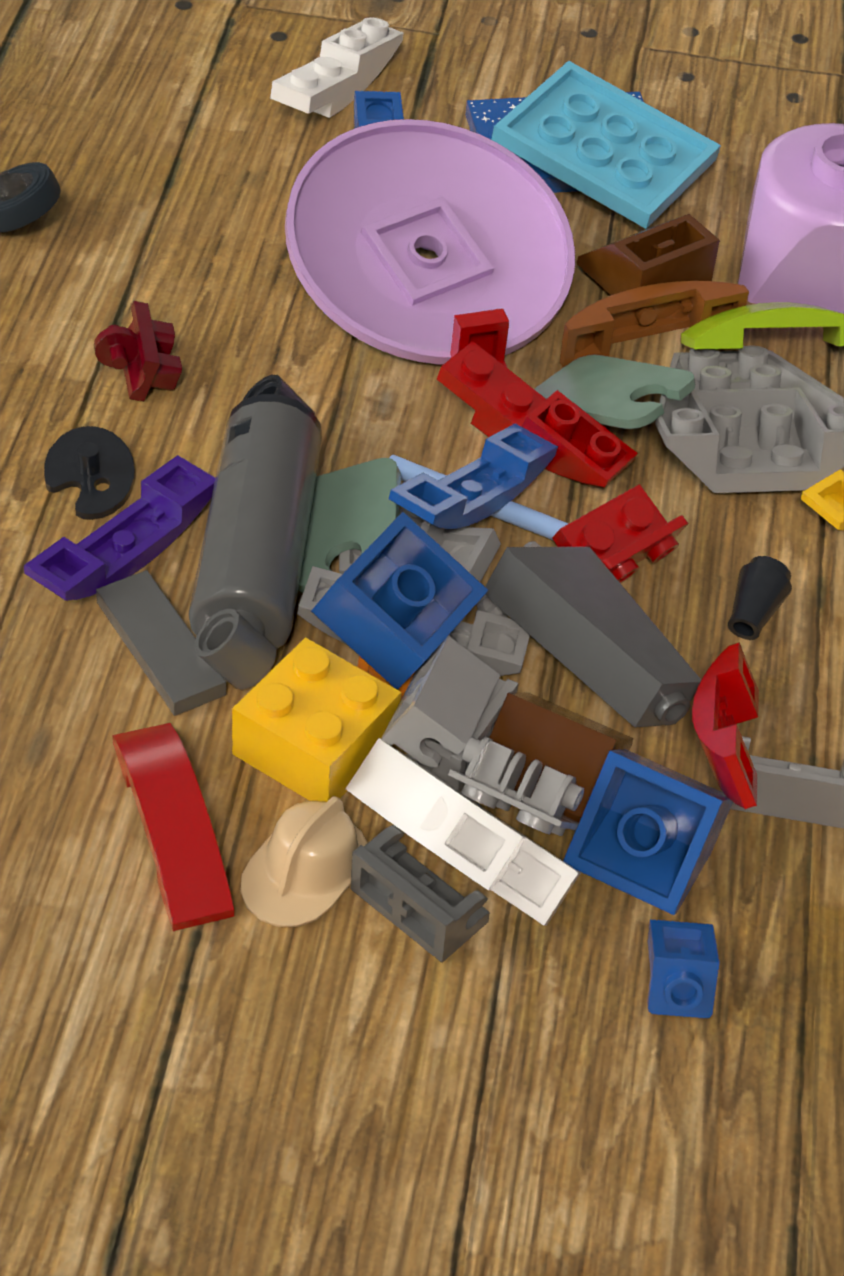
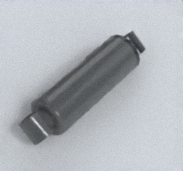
M273 374L258 381L247 392L243 401L232 409L228 418L189 608L191 629L196 635L194 651L233 687L240 690L251 688L268 674L274 664L276 650L286 643L292 630L322 443L321 423L315 416V412L279 375Z

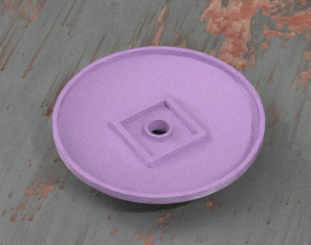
M412 119L389 120L361 126L341 134L320 148L304 165L293 185L286 210L285 236L289 257L298 279L316 305L337 325L359 340L381 351L417 362L444 364L451 359L454 315L501 308L504 309L509 319L505 355L524 347L537 338L558 315L573 280L575 268L573 235L566 214L550 187L526 162L502 145L475 132L446 123ZM422 247L425 250L434 251L438 257L435 259L424 258L415 249Z

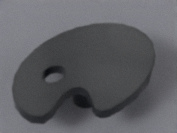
M83 426L72 429L61 435L48 451L44 463L46 489L49 492L56 493L69 487H78L81 492L75 503L76 516L85 520L109 516L120 509L131 495L135 481V468L131 452L121 438L104 428ZM101 483L109 485V488L104 491L96 490V486Z

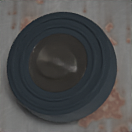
M40 162L26 163L0 173V233L16 230L32 223L48 212L57 202L61 189L53 171L46 164Z

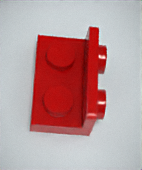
M638 484L560 528L552 539L558 547H590L615 578L622 583L639 570L638 562L648 557L652 563H656L673 552L679 546L675 538L689 523L683 515L667 523L645 490Z

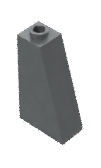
M590 547L506 548L485 586L488 589L485 595L635 728L673 725L686 715L690 708V701L701 682L700 677Z

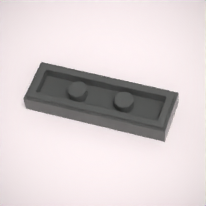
M147 570L96 589L97 604L174 716L226 695L225 679L194 651L196 638Z

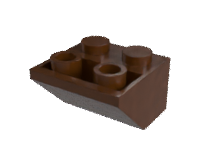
M687 214L582 254L577 258V265L610 295L658 283L712 281L720 240L693 216Z

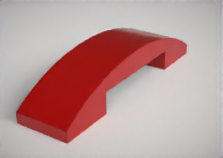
M739 642L729 645L706 671L693 700L692 720L696 734L720 789L736 805L748 809L757 806V773L737 724L758 718L759 690Z
M166 723L112 735L113 745L126 786L132 789L157 867V883L172 930H182L234 917L233 901L207 807L189 757L172 724Z

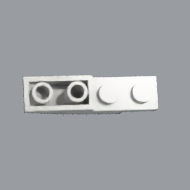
M365 18L363 21L323 40L320 57L272 82L270 99L308 114L316 112L330 118L354 100L355 91H364L374 81L398 49L403 40L404 33L388 27L389 24L382 19Z
M378 738L346 787L347 791L417 842L544 926H547L581 874L482 808L480 804L462 795L459 790L394 747L386 744L380 738Z

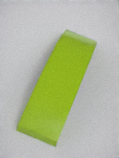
M791 302L746 305L723 311L698 322L681 333V344L692 349L743 348L744 328L823 327V341L842 347L844 346V314L814 305Z

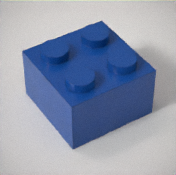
M402 512L336 580L311 612L398 690L488 592V589L409 516Z

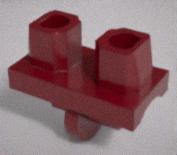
M133 301L131 306L133 321L129 327L108 326L95 338L94 351L97 360L103 365L120 370L124 369L129 399L144 402L150 387L173 391L182 373L180 356L170 355L175 339L173 323L152 320L148 303Z

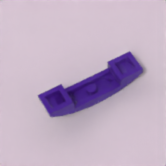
M177 455L141 481L140 499L77 544L66 537H62L24 565V574L65 601L78 600L95 595L96 589L132 576L172 544L209 502L213 494L216 478Z

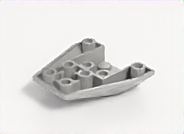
M749 345L743 346L739 351L719 352L716 349H690V352L673 354L670 367L692 372L696 386L681 401L669 399L666 395L662 394L659 403L663 404L664 414L655 420V425L666 447L713 493L806 490L844 467V398L773 351L760 346Z

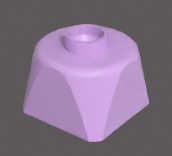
M825 123L803 126L780 135L764 149L750 203L738 284L745 285L749 291L748 302L755 304L771 302L801 303L844 314V124Z

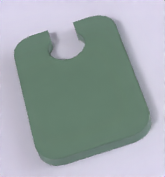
M588 355L572 361L537 386L535 390L546 399L558 390L600 424L634 429L646 426L664 414L662 403L651 401L635 402L636 399L648 394H663L669 399L681 401L695 389L696 383L693 373L687 370L602 355Z
M378 458L316 477L298 588L300 592H304L312 566L331 571L329 568L330 564L340 553L351 549L361 550L362 554L400 515V505L389 500L390 490L401 484V473L393 459Z

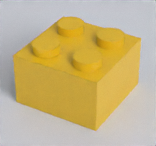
M305 637L232 708V754L309 801L327 802L334 796L341 799L347 792L346 787L378 738H382L401 701V692Z

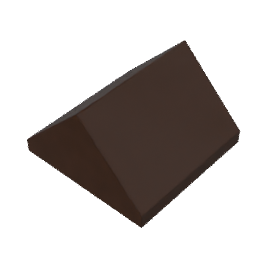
M519 692L507 693L490 735V739L515 751L511 760L518 752L526 755L525 765L514 788L515 791H518L528 767L535 759L543 763L541 774L544 767L548 766L561 773L575 777V784L584 788V794L577 809L572 811L565 808L563 815L577 822L581 820L609 751L619 749L630 750L633 743V738L531 693Z

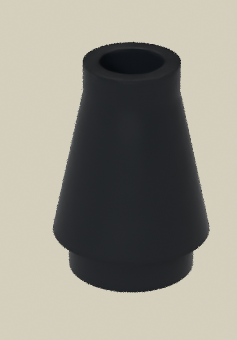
M757 556L740 569L732 615L728 621V628L734 635L745 640H755L759 637L762 628L792 591L790 582L791 572L786 565L772 557Z

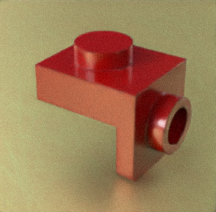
M504 309L454 315L451 358L470 342L474 341L507 367L504 360L509 319Z

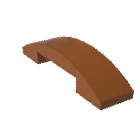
M676 281L642 286L611 295L584 308L565 323L560 364L564 368L577 358L588 355L609 357L611 344L687 327L690 328L710 316L746 306L749 291L745 285L726 282Z

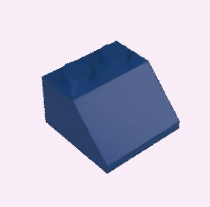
M610 750L563 861L588 876L675 915L711 855L733 802L723 792L629 750Z

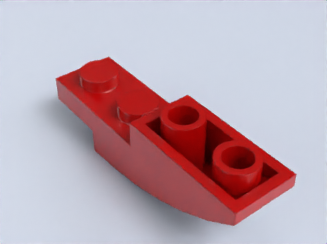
M474 341L470 342L440 368L437 380L475 410L470 424L488 437L516 423L558 446L555 457L546 466L545 470L578 482L606 487L635 460L638 454L560 391L556 390L546 399Z

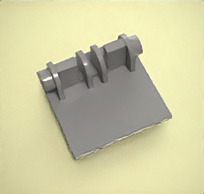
M472 737L468 741L462 755V760L470 763L465 773L451 769L448 773V776L465 783L461 791L462 795L494 809L498 807L509 811L511 805L520 809L516 820L550 835L552 832L563 836L566 828L576 830L579 822L563 815L565 808L575 811L583 797L584 788L575 784L576 778L548 766L544 767L541 774L543 763L535 759L528 767L518 791H515L514 788L525 765L526 755L518 752L511 760L515 751L494 742L488 737H484L481 741Z

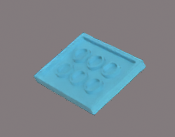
M571 61L566 62L494 126L491 138L492 141L497 142L519 157L645 229L717 159L721 147L720 144Z

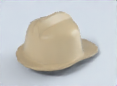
M334 796L327 802L306 801L297 803L287 809L276 823L273 833L248 862L242 873L240 892L247 909L260 921L276 927H299L316 921L332 908L350 886L352 853L360 845L365 846L367 841L362 831L353 825L348 814L344 812L341 799Z

